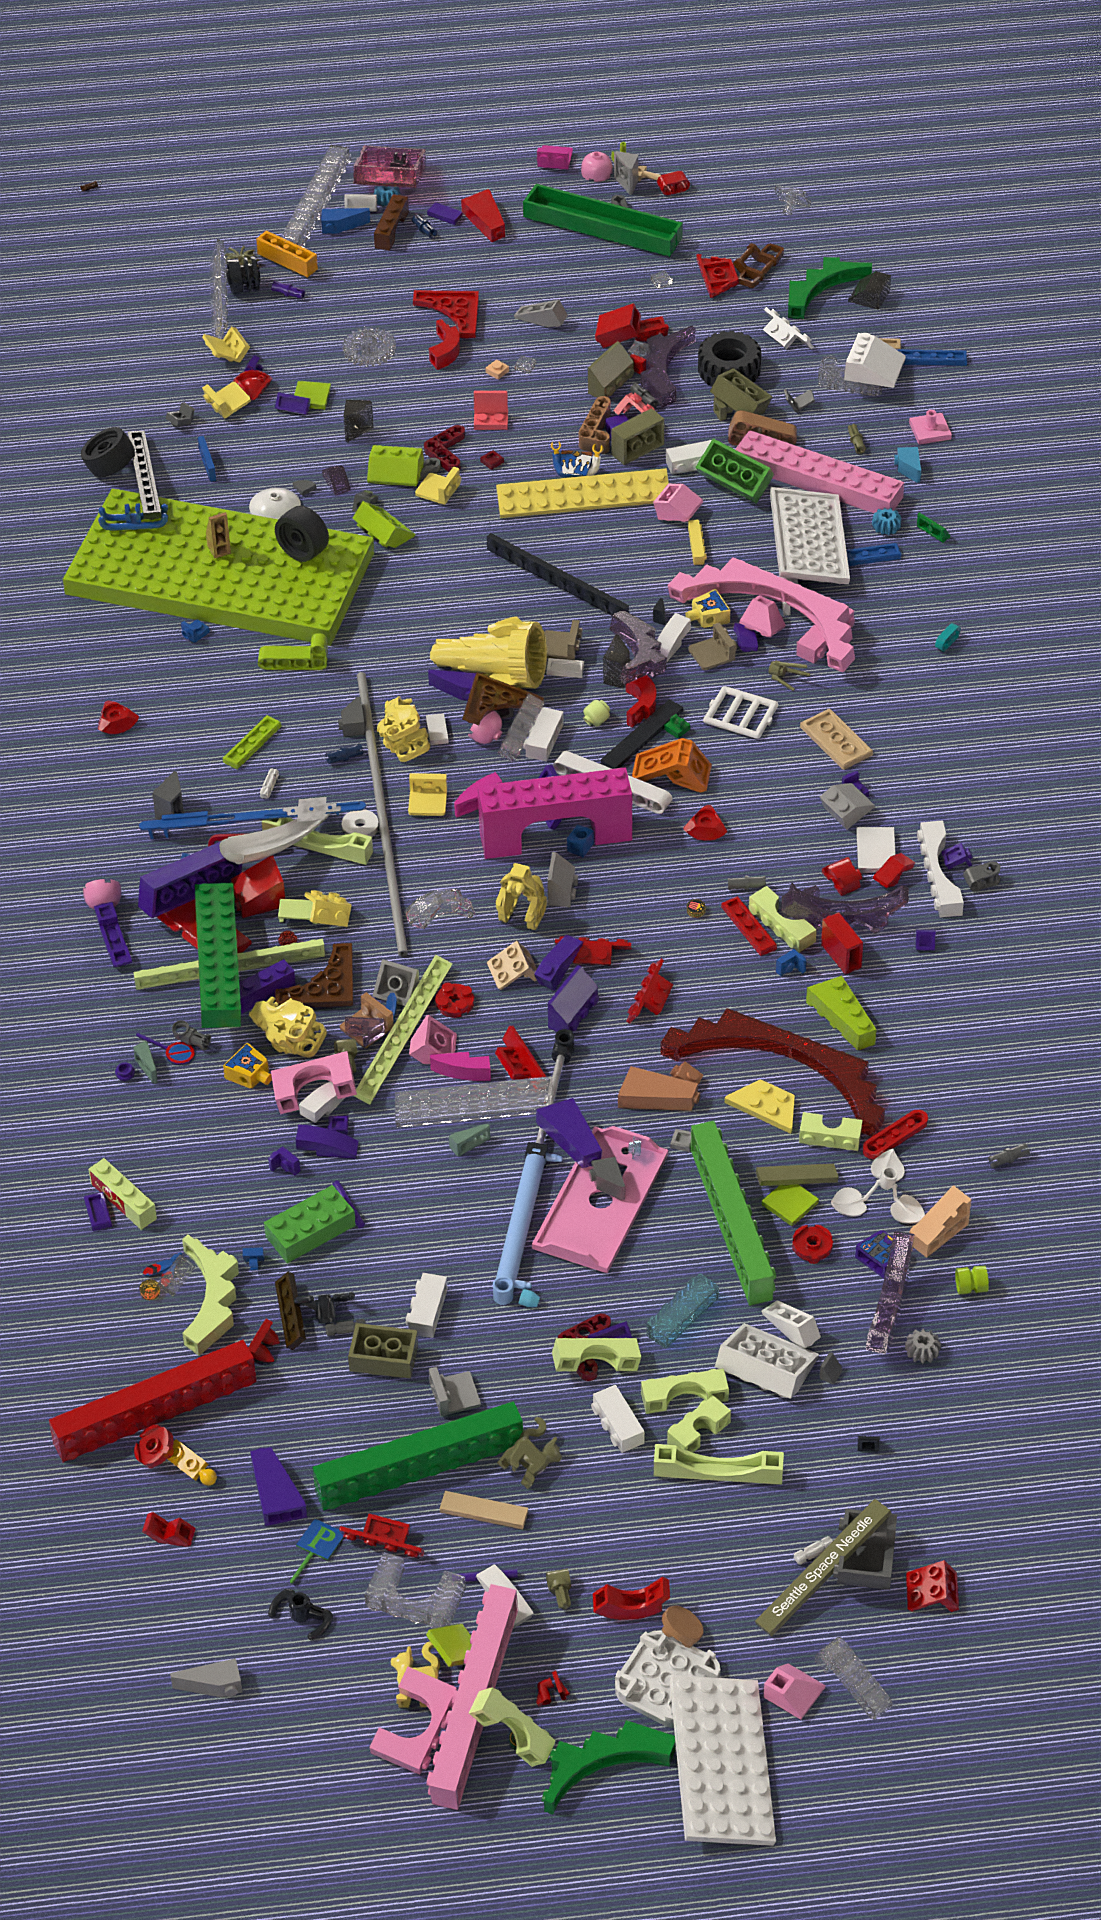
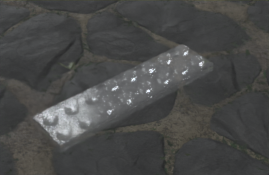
M217 239L209 264L211 336L223 339V331L228 327V320H226L228 315V309H226L228 299H226L227 288H225L227 284V278H225L227 268H225L226 247H224V240Z
M552 1076L395 1092L396 1127L536 1114L538 1108L554 1104Z

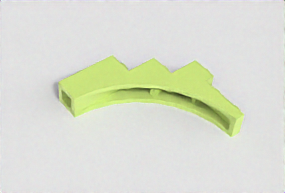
M187 1235L182 1239L183 1249L202 1271L206 1281V1293L201 1310L194 1321L183 1332V1340L186 1347L200 1356L234 1326L233 1313L228 1306L236 1300V1288L231 1280L239 1274L238 1261L233 1255H228L224 1251L217 1255L212 1249H207L198 1239Z

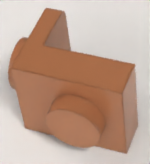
M686 1061L680 1066H674L670 1072L671 1077L697 1084L700 1083L703 1077L702 1073Z

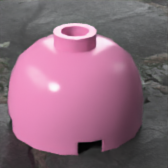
M592 152L586 155L581 166L582 176L586 180H589V178L594 179V182L609 179L610 174L613 173L611 159L602 152Z
M496 711L487 714L479 726L476 724L472 725L470 730L473 733L468 734V736L480 744L490 743L494 739L497 741L503 733L501 731L502 720Z
M100 879L87 883L85 885L86 888L83 887L85 902L93 910L94 906L113 902L114 907H116L120 901L121 884L118 881L111 880V883H105V879Z

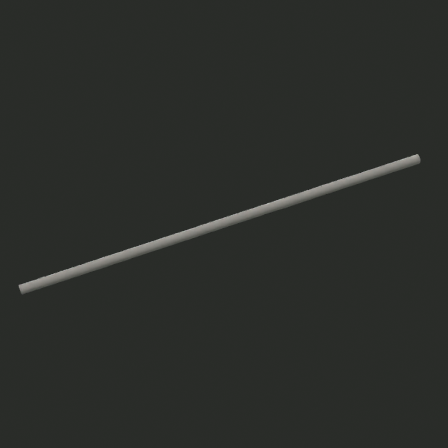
M359 672L357 674V681L363 710L365 735L398 955L403 957L407 956L408 951L366 674Z

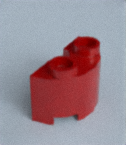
M849 857L822 868L824 876L828 880H832L834 888L841 896L861 888L860 880L862 879V874L859 869L854 868Z

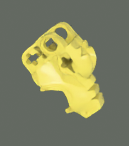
M398 696L391 701L387 700L385 702V718L378 723L377 732H379L380 737H384L383 744L385 747L390 749L392 753H396L399 761L406 762L424 754L430 749L427 739L429 735L426 728L419 729L420 716L416 711L415 705H410L413 702L412 699L402 700Z
M514 863L511 871L500 881L501 889L496 900L499 921L508 922L522 893L530 901L524 921L527 922L528 929L536 930L547 906V897L544 896L543 883L539 876L532 875L529 866Z
M271 997L266 1002L260 1001L255 1003L252 1011L249 1012V1016L258 1027L265 1031L266 1038L271 1042L275 1050L279 1053L298 1054L307 1058L313 1057L317 1053L327 1035V1030L323 1024L315 1021L316 1014L312 1008L304 1006L303 1003L292 998L281 1005L277 1002L273 1003L274 997ZM306 1045H313L309 1051H304Z

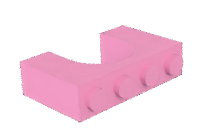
M347 1051L271 1071L275 1100L280 1115L299 1110L297 1098L299 1090L307 1083L315 1080L331 1081L337 1099L357 1095L352 1065Z
M407 1667L398 1686L399 1693L420 1701L429 1708L432 1714L430 1725L425 1732L413 1738H404L379 1727L370 1745V1752L375 1756L420 1775L422 1770H426L431 1761L429 1755L432 1748L436 1749L439 1744L440 1736L438 1735L441 1729H445L448 1725L445 1723L448 1711L453 1708L452 1696L457 1688Z

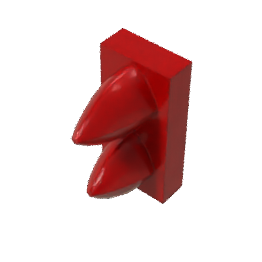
M267 1318L260 1326L248 1348L254 1359L263 1362H274L271 1352L261 1343L263 1342L268 1345L280 1344L278 1335L270 1328L273 1322Z

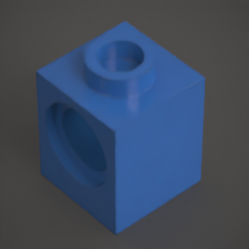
M579 824L576 825L567 837V851L580 857H584L594 844V830Z

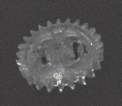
M372 326L370 329L364 327V330L357 328L358 332L352 331V335L347 334V338H344V342H342L345 358H348L349 362L353 361L354 365L359 363V366L365 364L368 367L371 364L375 367V363L381 365L382 361L387 363V359H392L391 355H395L396 351L394 336H390V332L385 333V329L379 331V327L375 330Z

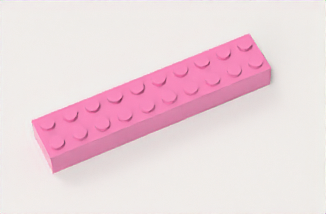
M751 430L748 431L735 449L770 467L774 473L772 479L811 492L838 494L840 502L872 513H876L878 509L883 510L884 507L886 509L892 508L894 511L903 499L904 482Z
M491 1584L489 1591H485L483 1595V1611L478 1612L476 1619L478 1627L471 1634L470 1644H472L470 1651H466L464 1658L466 1666L464 1671H460L458 1677V1684L460 1686L458 1691L455 1690L453 1693L452 1704L454 1705L452 1711H448L445 1721L448 1725L446 1731L441 1732L439 1744H441L440 1751L435 1752L433 1758V1765L435 1767L433 1772H429L427 1778V1786H429L428 1795H431V1801L434 1805L455 1810L459 1809L483 1730V1725L473 1718L469 1711L479 1691L492 1687L495 1688L519 1610L516 1589Z

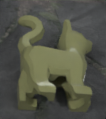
M541 1417L534 1419L539 1427L537 1429H525L514 1446L506 1450L497 1462L504 1470L510 1464L514 1472L520 1466L519 1463L527 1470L521 1480V1484L527 1489L534 1484L535 1476L542 1473L550 1463L560 1462L562 1459L560 1448L556 1444L557 1437H554L547 1443L542 1452L529 1439L530 1436L539 1437L545 1434L547 1424Z

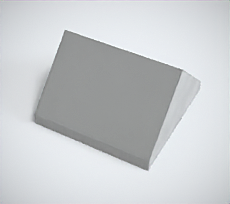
M616 151L614 152V178L629 195L633 194L638 183V155Z
M382 959L373 997L387 1001L389 994L394 993L397 997V1004L405 1006L419 983V970Z

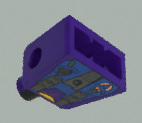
M880 1230L856 1245L855 1258L885 1279L902 1258L903 1245L901 1243L905 1241V1238L898 1231L890 1236L885 1231Z

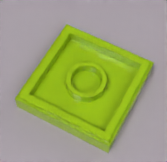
M298 381L294 395L310 398V409L325 410L331 390V383Z
M799 1184L779 1185L762 1200V1206L790 1226H794L819 1203V1199Z
M463 1624L429 1629L426 1634L449 1667L464 1664L466 1651L471 1650L472 1644H470L471 1635Z

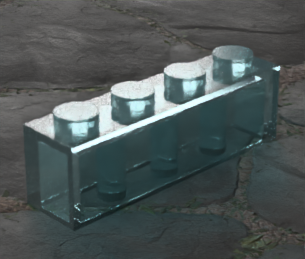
M701 1273L695 1278H691L682 1291H678L668 1304L666 1303L662 1306L658 1314L649 1318L646 1324L647 1337L667 1349L719 1298V1285Z

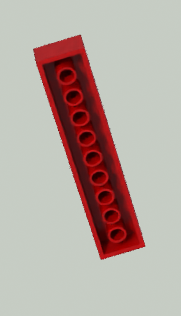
M241 1340L49 1419L53 1445L62 1462L73 1460L82 1454L95 1451L99 1447L114 1443L118 1439L133 1435L149 1426L172 1419L176 1415L191 1411L195 1407L210 1403L224 1395H230L241 1388L249 1387L257 1382L254 1357L245 1341Z

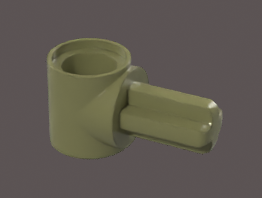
M335 1040L334 1053L338 1054L347 1051L353 1073H355L356 1040Z
M568 1568L546 1572L549 1592L556 1595L558 1607L566 1610L571 1606L568 1593L571 1588V1580Z

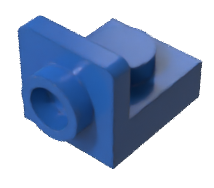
M198 619L191 624L185 621L181 623L183 637L193 643H196L210 633L209 627Z
M793 949L776 960V973L782 976L796 968L803 974L806 972V958Z

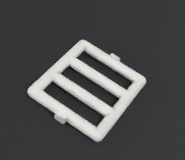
M723 686L715 700H711L709 710L703 722L759 739L767 725L770 726L772 723V716L778 707V702ZM725 695L735 696L736 698L723 720L714 719L713 716ZM742 700L752 701L740 725L730 724L729 722ZM759 704L768 706L769 709L756 731L747 729L746 727Z

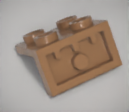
M366 992L361 996V1010L340 1024V1029L349 1037L355 1039L363 1048H368L394 1026L393 1012Z

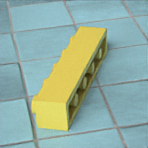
M699 520L688 521L694 565H703L705 560H707L706 553H704V539H702V524H699Z

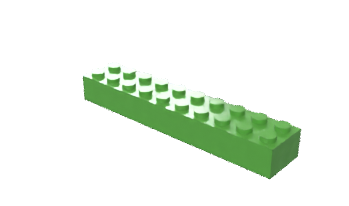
M715 1121L691 1125V1153L748 1305L772 1301L773 1292L776 1291L774 1283L776 1272L774 1267L769 1265L770 1257L768 1251L764 1252L763 1238L761 1235L758 1236L757 1222L751 1218V1207L745 1202L746 1195L744 1189H740L738 1173L733 1171L734 1163L732 1158H728V1147L726 1143L722 1142L720 1127L717 1128Z

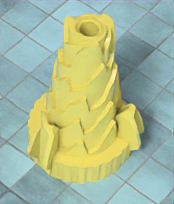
M510 617L489 625L488 632L490 634H474V636L460 637V639H436V644L432 646L430 659L438 667H451L452 670H460L467 673L478 672L520 689L538 688L542 683L546 670L547 645L542 626L539 622H522L518 617Z

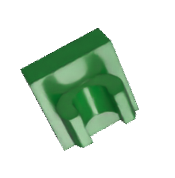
M677 714L673 715L670 721L665 724V731L677 739L690 730V724L683 718L678 717Z

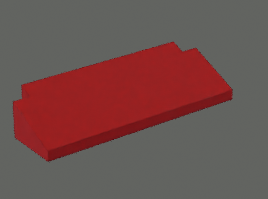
M195 899L156 917L174 932L182 930V938L198 950ZM236 929L237 953H243L252 944V941Z

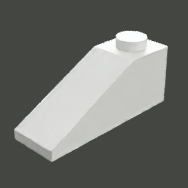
M778 1300L762 1310V1314L797 1345L806 1348L821 1338L814 1317Z

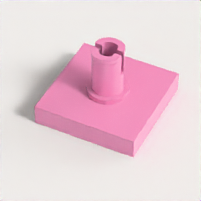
M928 410L925 416L909 419V424L919 445L951 440L952 434L942 413Z

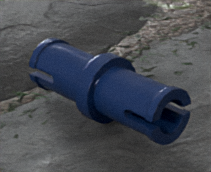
M416 214V217H412V223L418 227L420 232L425 233L429 238L437 235L436 229L430 225L429 221L424 220L419 214Z
M360 743L350 747H340L339 750L325 753V757H328L326 761L328 764L340 760L347 761L350 757L362 755L363 750L360 749H363Z

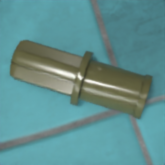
M856 424L849 425L850 442L854 445L856 453L862 454L866 451L863 435L859 433Z

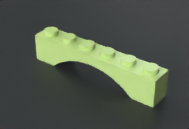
M287 817L262 820V831L293 821V819ZM313 830L302 840L293 844L294 846L364 865L367 864L373 853L372 837L356 832L347 835H328Z
M655 1444L654 1476L782 1485L784 1452L761 1451L744 1457L716 1458L695 1454L677 1445Z

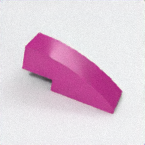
M496 772L476 781L454 802L456 818L479 809L478 786L502 783Z
M469 1052L430 1055L431 1071L456 1079L491 1081L489 1056L470 1058Z

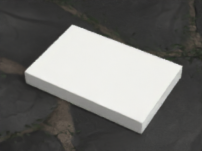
M857 827L858 869L861 873H876L890 856L895 855L894 827Z

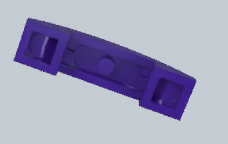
M113 902L94 906L102 938L113 967L132 963Z

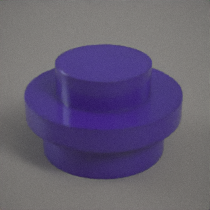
M123 1062L117 1066L115 1075L119 1080L127 1081L134 1077L135 1069L130 1063Z

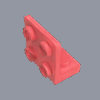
M474 391V430H508L507 391Z
M631 392L621 400L613 411L619 415L628 412L632 406L636 407L641 413L651 408L655 409L650 404H644L641 401L642 398L637 393L633 394Z

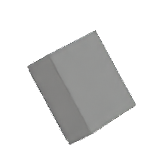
M675 1129L670 1148L690 1152L691 1132Z

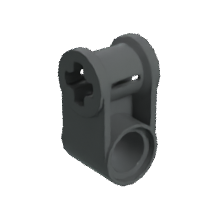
M987 862L975 867H969L964 871L963 877L971 891H980L1000 883L999 872L1001 867L997 862Z

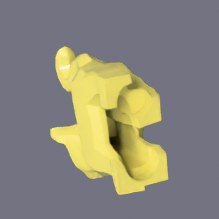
M431 1641L426 1642L422 1647L423 1657L431 1663V1666L412 1668L413 1657L410 1646L407 1647L406 1652L399 1653L397 1657L391 1658V1666L398 1673V1686L407 1667L438 1679L440 1661L437 1656L431 1653V1649L435 1648ZM401 1693L398 1694L396 1702L399 1708H409L411 1698ZM420 1702L421 1707H427L425 1704Z

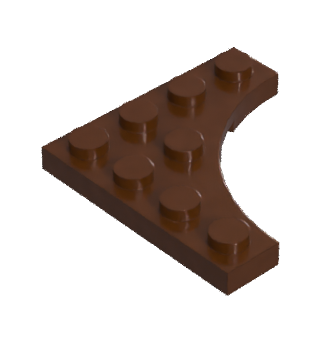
M476 672L462 720L479 726L487 714L504 708H519L539 713L544 697Z
M352 943L333 944L332 953L324 971H320L311 978V982L303 986L296 985L284 989H275V1002L281 1005L292 998L308 1007L353 1006Z

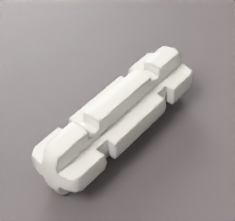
M271 768L260 790L261 798L268 799L270 797V792H272L279 776L277 769Z
M827 1536L821 1539L822 1542L817 1541L805 1547L804 1551L799 1550L795 1552V1561L801 1565L807 1562L806 1559L811 1560L820 1555L833 1540Z

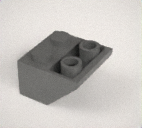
M174 771L152 793L156 820H161L162 815L184 813L178 773Z

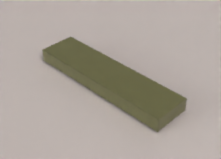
M834 1163L756 1167V1175L760 1186L836 1183L839 1179Z

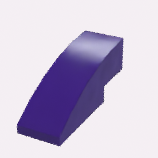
M298 1124L295 1139L296 1150L316 1151L317 1156L356 1159L359 1145L358 1140L330 1129Z

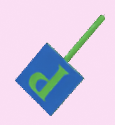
M314 1519L296 1544L297 1547L310 1553L293 1575L290 1583L293 1584L314 1554L328 1560L343 1540L344 1534H341L339 1529Z

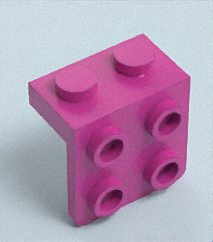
M543 145L542 148L537 149V167L569 169L573 149L570 147Z

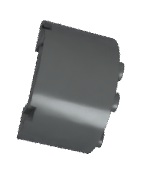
M845 1509L844 1517H840L839 1530L843 1531L862 1510ZM891 1514L845 1562L844 1556H840L839 1565L834 1564L833 1577L837 1578V1584L890 1590L897 1514Z

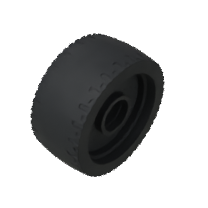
M111 427L91 437L83 446L80 454L90 472L95 477L102 478L123 469L133 458L135 448L121 428Z
M296 506L290 509L275 524L274 530L278 544L294 560L307 562L320 554L329 543V532L326 524L315 511L308 507Z

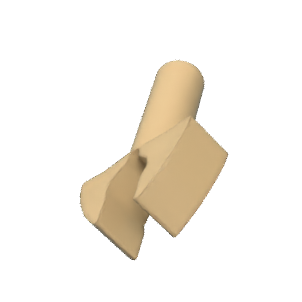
M638 166V181H641L644 177L657 180L661 176L660 174L648 172L647 166Z

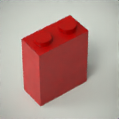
M632 303L599 315L595 339L601 344L602 348L614 345L617 341L623 342L638 336L641 314L635 304Z
M839 912L822 920V947L845 975L862 968L863 941Z

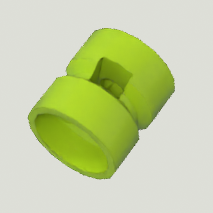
M975 1266L972 1270L968 1267L956 1268L955 1281L958 1294H970L972 1290L976 1293L988 1292L989 1281L986 1266Z

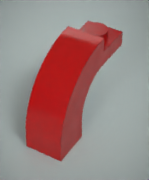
M442 319L436 321V333L443 342L429 348V361L437 370L453 363L460 353V336L457 327L453 326L450 328Z
M637 669L626 678V693L639 700L627 711V725L632 728L637 723H640L643 718L647 719L656 711L657 692L655 684L649 676Z
M661 1577L649 1586L634 1591L620 1590L606 1584L593 1593V1612L618 1620L642 1619L655 1615L662 1611V1603L670 1599L669 1579Z

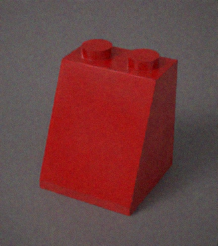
M273 855L231 879L235 898L234 905L236 911H240L242 918L279 909L280 899H285L284 881Z

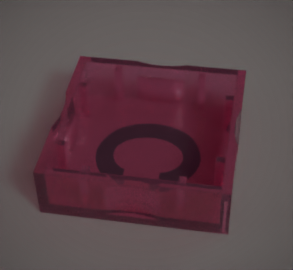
M364 145L360 156L353 166V184L417 188L426 168V149ZM398 152L400 159H402V154L406 153V159H409L408 168L390 167V162L393 160V155Z

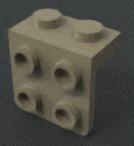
M572 620L570 632L550 630L544 632L547 658L575 660L576 652L580 649L579 638L582 639L583 628H580V620Z
M719 622L713 624V638L692 644L688 650L701 669L708 670L735 661L737 644L734 639H731L727 629L723 628Z

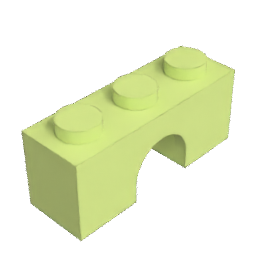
M803 1112L799 1143L859 1151L862 1120L842 1118V1123L839 1127L827 1128L822 1123L823 1115Z
M715 1396L702 1401L697 1409L693 1412H688L683 1420L669 1428L667 1431V1444L677 1445L684 1450L692 1453L700 1448L701 1435L696 1430L706 1428L716 1435L731 1423V1410Z

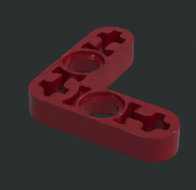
M454 425L424 442V453L430 458H438L441 467L447 472H450L453 467L461 469L460 459L450 452L448 448L465 438V428L462 425Z
M597 1314L563 1331L557 1338H588V1335L581 1336L579 1332L581 1330H588L590 1334L609 1328L611 1327V1318L607 1314ZM593 1359L585 1360L580 1363L576 1372L584 1381H593L598 1376L597 1363Z

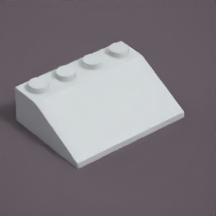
M858 333L846 361L844 380L894 388L906 356L876 336L868 333Z
M744 1323L720 1345L715 1367L718 1369L724 1368L726 1374H733L745 1382H752L764 1390H771L778 1393L781 1397L791 1399L799 1391L819 1354Z

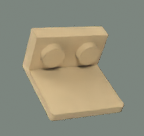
M515 941L487 961L495 983L500 990L522 975L526 978L530 977L534 982L537 981L534 975L537 968L529 950L518 941Z

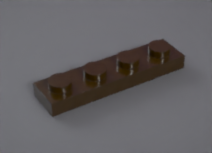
M288 1271L275 1282L286 1348L294 1350L306 1340L300 1304L294 1303V1298L298 1297L294 1273Z

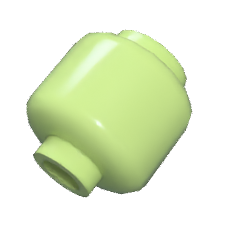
M594 700L584 708L585 717L583 719L589 726L593 724L599 727L610 717V708L603 700Z

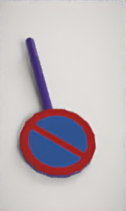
M136 1033L137 1037L166 1049V1058L171 1063L177 1065L186 1064L193 1060L195 1056L193 1047L185 1042H175L166 1046L140 1033Z

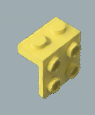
M232 326L223 339L206 334L202 337L215 357L226 358L230 362L240 363L250 348L237 328Z
M236 382L230 383L216 393L208 384L202 387L205 401L208 404L210 403L215 412H218L224 419L251 401L250 397Z
M453 467L446 477L429 473L415 491V495L445 505L461 483L460 469Z
M410 773L409 815L444 816L447 799V774Z
M311 890V893L305 892V897L313 902L310 917L312 923L348 927L352 905L346 901V898L329 892L328 895H324L321 891Z

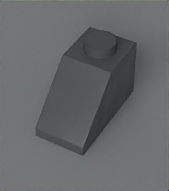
M356 697L341 711V719H338L339 730H343V737L365 735L361 697Z
M610 1157L592 1161L589 1177L591 1182L594 1181L596 1189L617 1199L625 1200V1184L616 1158Z

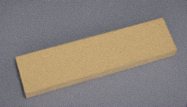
M445 1491L440 1505V1513L523 1530L528 1515V1508Z

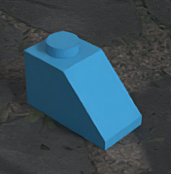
M918 447L897 448V455H894V465H897L898 472L916 483H920L921 466Z

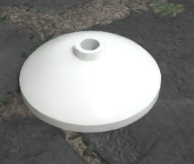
M268 488L257 493L251 499L249 509L252 515L279 519L290 509L301 506L299 497L290 490Z

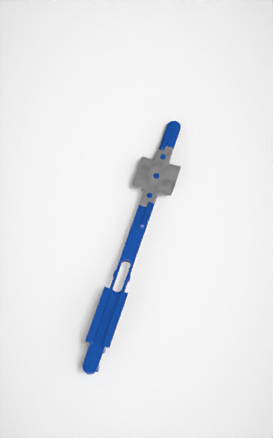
M326 797L299 799L298 807L221 813L217 815H208V811L162 815L161 820L141 822L139 828L140 830H148L150 839L154 838V829L163 830L165 837L169 838V829L224 825L242 821L298 817L297 822L325 820V814L336 813L338 816L342 812L362 811L366 808V803L355 801L326 804ZM234 817V819L231 820L209 821L211 819Z

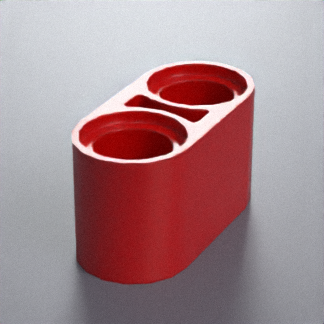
M683 171L663 174L657 179V185L664 195L684 192L690 187V182Z

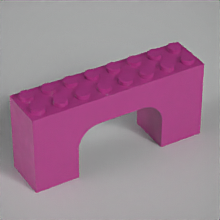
M626 767L478 786L479 830L485 859L522 855L521 835L528 825L539 821L581 816L590 819L592 830H594L595 845L632 841V790Z

